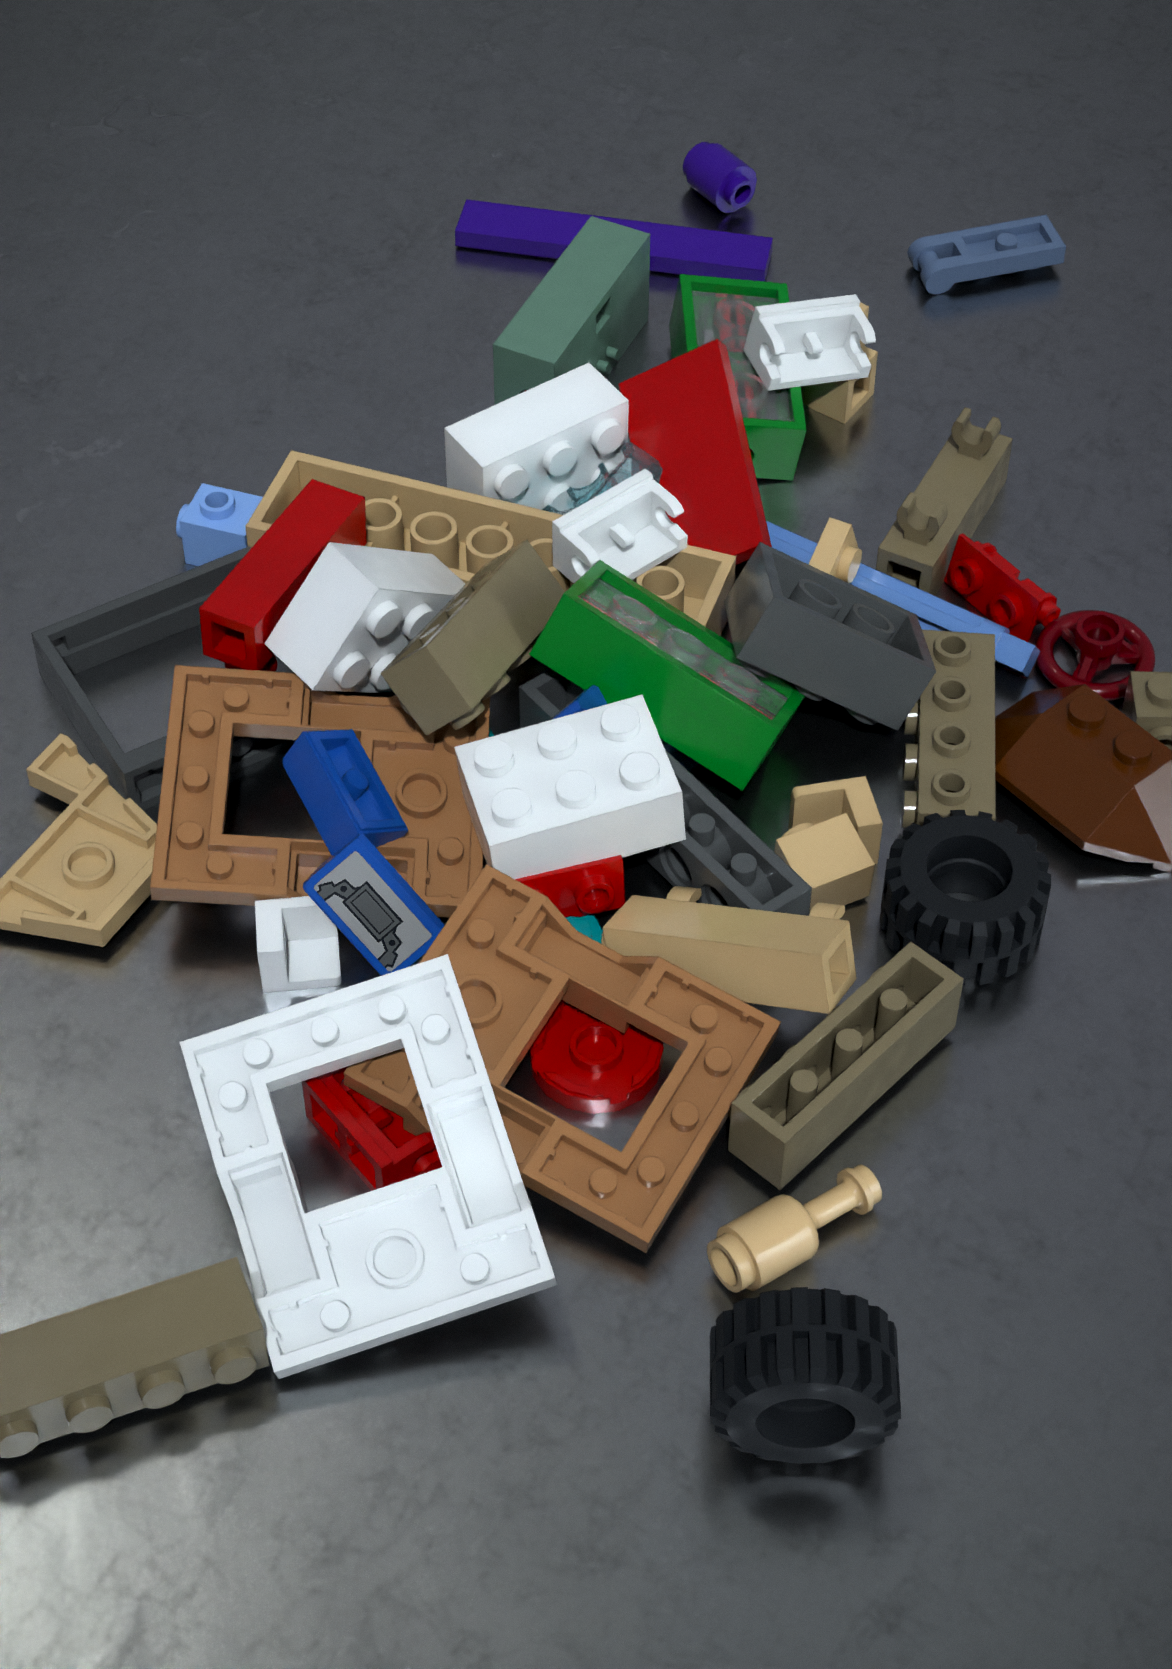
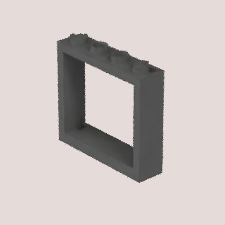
M250 546L31 633L40 676L99 767L108 775V780L112 787L125 800L131 798L142 810L160 803L167 736L124 753L73 675L199 625L200 606L251 549ZM335 691L338 694L351 695L350 692ZM234 736L230 773L292 747L296 740Z

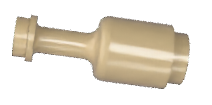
M860 1164L854 1168L841 1170L837 1174V1186L804 1205L792 1196L785 1194L775 1196L718 1229L717 1238L710 1241L707 1245L710 1265L717 1278L728 1290L734 1293H738L745 1288L756 1291L811 1259L816 1254L819 1246L817 1229L850 1210L860 1215L870 1212L873 1209V1205L882 1199L881 1186L873 1172Z

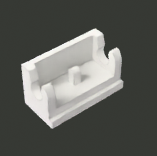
M856 294L755 306L743 351L768 391L868 378L871 364L867 354L861 348L860 340L864 344L875 343L876 338L872 325L859 307L860 300Z
M645 468L552 521L553 566L572 583H575L601 560L633 580L687 548L688 535L667 516L668 514L676 518L684 513V509L676 497L653 479V474Z

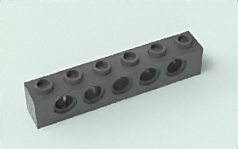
M552 669L519 686L520 728L548 721L581 694L584 689ZM666 751L682 790L686 840L639 854L673 887L701 888L702 896L696 901L697 903L809 916L812 887Z

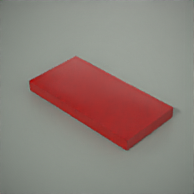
M715 339L619 383L620 392L629 400L628 433L636 472L638 473L646 468L653 474V479L680 502L684 513L676 518L668 514L667 516L688 535L687 545L736 556V565L749 560L759 542L772 547L727 346L719 339Z

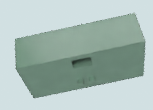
M593 216L587 220L493 343L495 405L587 363L595 367L605 378L608 377L648 321L650 233Z

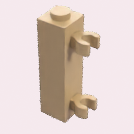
M674 886L667 894L666 899L632 895L602 927L601 944L623 956H659L745 1003L830 1014L857 979L850 924L848 920H839L845 913V905L818 902L811 909L809 916L697 903L696 901L702 896L701 888Z

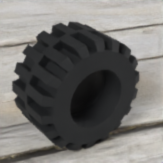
M950 810V816L944 818L938 813H934L924 817L923 826L915 823L909 825L903 830L902 839H895L890 848L889 859L886 862L880 924L881 930L887 931L886 943L891 951H901L908 943L912 942L964 978L963 986H965L966 979H976L979 985L993 983L994 974L996 973L1004 978L1016 973L1018 962L1027 964L1034 955L1035 945H1039L1051 889V874L1047 873L1049 862L1044 852H1036L1038 842L1029 833L1024 835L1017 834L1018 825L1005 819L999 823L992 820V814L981 811L978 812V816H968L965 814V810ZM964 893L976 896L983 901H963L946 894Z
M792 1287L790 1290L762 1292L756 1298H744L734 1303L732 1310L723 1311L716 1318V1326L711 1327L710 1420L711 1424L715 1425L716 1434L721 1439L730 1441L731 1447L741 1452L753 1453L755 1457L765 1460L796 1464L825 1463L838 1459H848L861 1455L864 1450L875 1449L885 1442V1437L893 1435L897 1430L898 1420L901 1419L897 1330L894 1322L888 1321V1314L879 1306L868 1305L867 1299L857 1295H844L839 1290Z

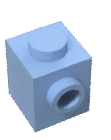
M202 483L190 504H184L177 517L176 534L179 538H182L185 563L201 566L248 547L245 526L263 497Z

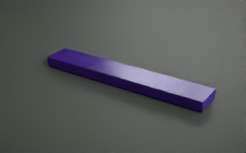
M468 199L465 201L455 229V246L558 259L587 220L593 216L650 233V271L764 282L773 246L772 237Z

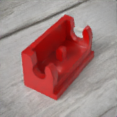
M347 1067L302 1081L306 1117L371 1191L442 1167L437 1149H435L436 1146L432 1133L425 1132L417 1136L403 1129V1117L345 1086L343 1079Z

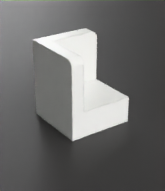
M310 896L255 901L257 955L263 993L334 987L341 984L338 928Z

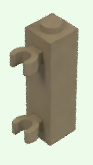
M966 407L954 422L951 429L952 434L914 493L910 492L899 507L896 521L878 547L877 570L935 596L944 583L959 534L964 533L971 539L1005 484L1008 473L1013 438L999 434L1001 422L996 417L991 418L985 429L972 425L970 422L971 409Z

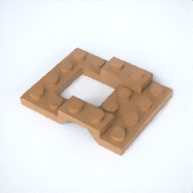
M175 665L150 884L151 900L255 906V901L309 896L303 889V883L325 860L331 857L323 840L224 834L233 737L297 740L303 731L353 729L408 828V832L403 837L376 848L437 917L450 918L483 869V851L463 797L454 747L489 737L490 697L481 701L485 706L484 711L467 725L454 730L448 723L426 736L413 717L404 711L396 695L392 697L343 695L335 691H314L295 673Z
M486 864L419 963L446 954L449 956L525 1189L527 1187L647 1253L728 1118L731 1103L746 1088L776 1038L781 1021L659 956H623L578 932L547 896ZM561 1000L624 1034L631 1024L682 1052L621 1152L504 1088ZM404 1048L347 1067L344 1072L345 1086L403 1117V1129L417 1136L425 1132H431Z

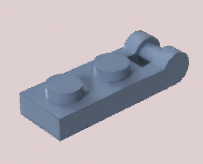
M1041 215L925 236L915 240L909 246L907 254L913 267L921 272L920 279L926 290L931 294H941L949 290L954 283L985 279L991 276L1034 270L1040 267L1064 263L1066 245L1048 216Z

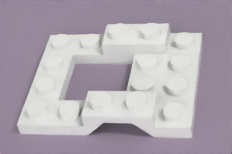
M448 954L180 1042L217 1175L236 1224L250 1273L253 1301L264 1329L266 1346L273 1371L278 1379L557 1285ZM404 1048L442 1167L308 1212L270 1092Z

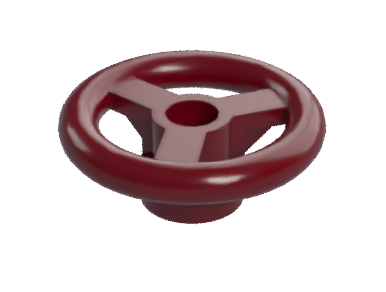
M1080 610L1064 614L1050 622L1041 631L1036 642V647L1041 651L1036 660L1037 665L1052 685L1056 688L1086 684L1107 701L1125 698L1129 675L1116 682L1091 683L1097 671H1103L1109 668L1111 664H1137L1134 671L1153 672L1155 668V651L1147 635L1128 619L1110 612ZM1060 637L1065 639L1077 651V661L1079 664L1072 676L1061 669L1053 655L1054 644Z

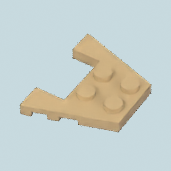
M60 733L31 763L26 771L30 786L69 804V806L0 878V929L104 947L151 894L150 884L157 823L131 798L125 800L109 784L108 775L95 763L90 765L78 753L77 745L68 736Z

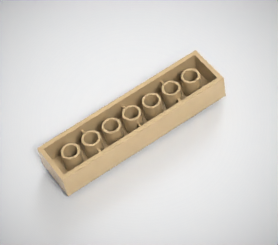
M293 450L290 451L245 526L247 545L252 548L310 480L314 479L365 497L367 541L365 546L433 554L466 584L485 564L523 541L528 540L565 592L574 584L553 566L552 521L563 516L561 514ZM687 545V548L636 577L633 581L721 636L728 620L724 600L735 583L736 556Z

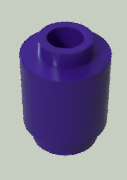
M701 142L687 153L683 162V173L686 176L688 185L724 213L737 211L746 206L752 199L757 183L755 171L721 144Z

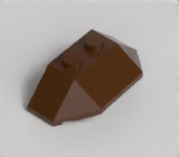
M1086 684L1031 692L995 717V780L1083 851L1126 862L1152 863V868L1169 873L1172 871L1171 749Z

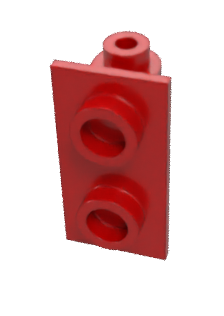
M964 533L959 534L944 582L989 620L1009 628V634L1029 642L1035 625L1041 623L1046 627L1050 622L1058 618L1061 609L1056 605L1057 598L1052 593L1043 591L1029 578L1020 581L1018 579L1020 571L1002 557L994 545L988 542L984 544L980 541L973 542Z
M622 855L515 879L547 896L565 917H583L619 909L625 903Z

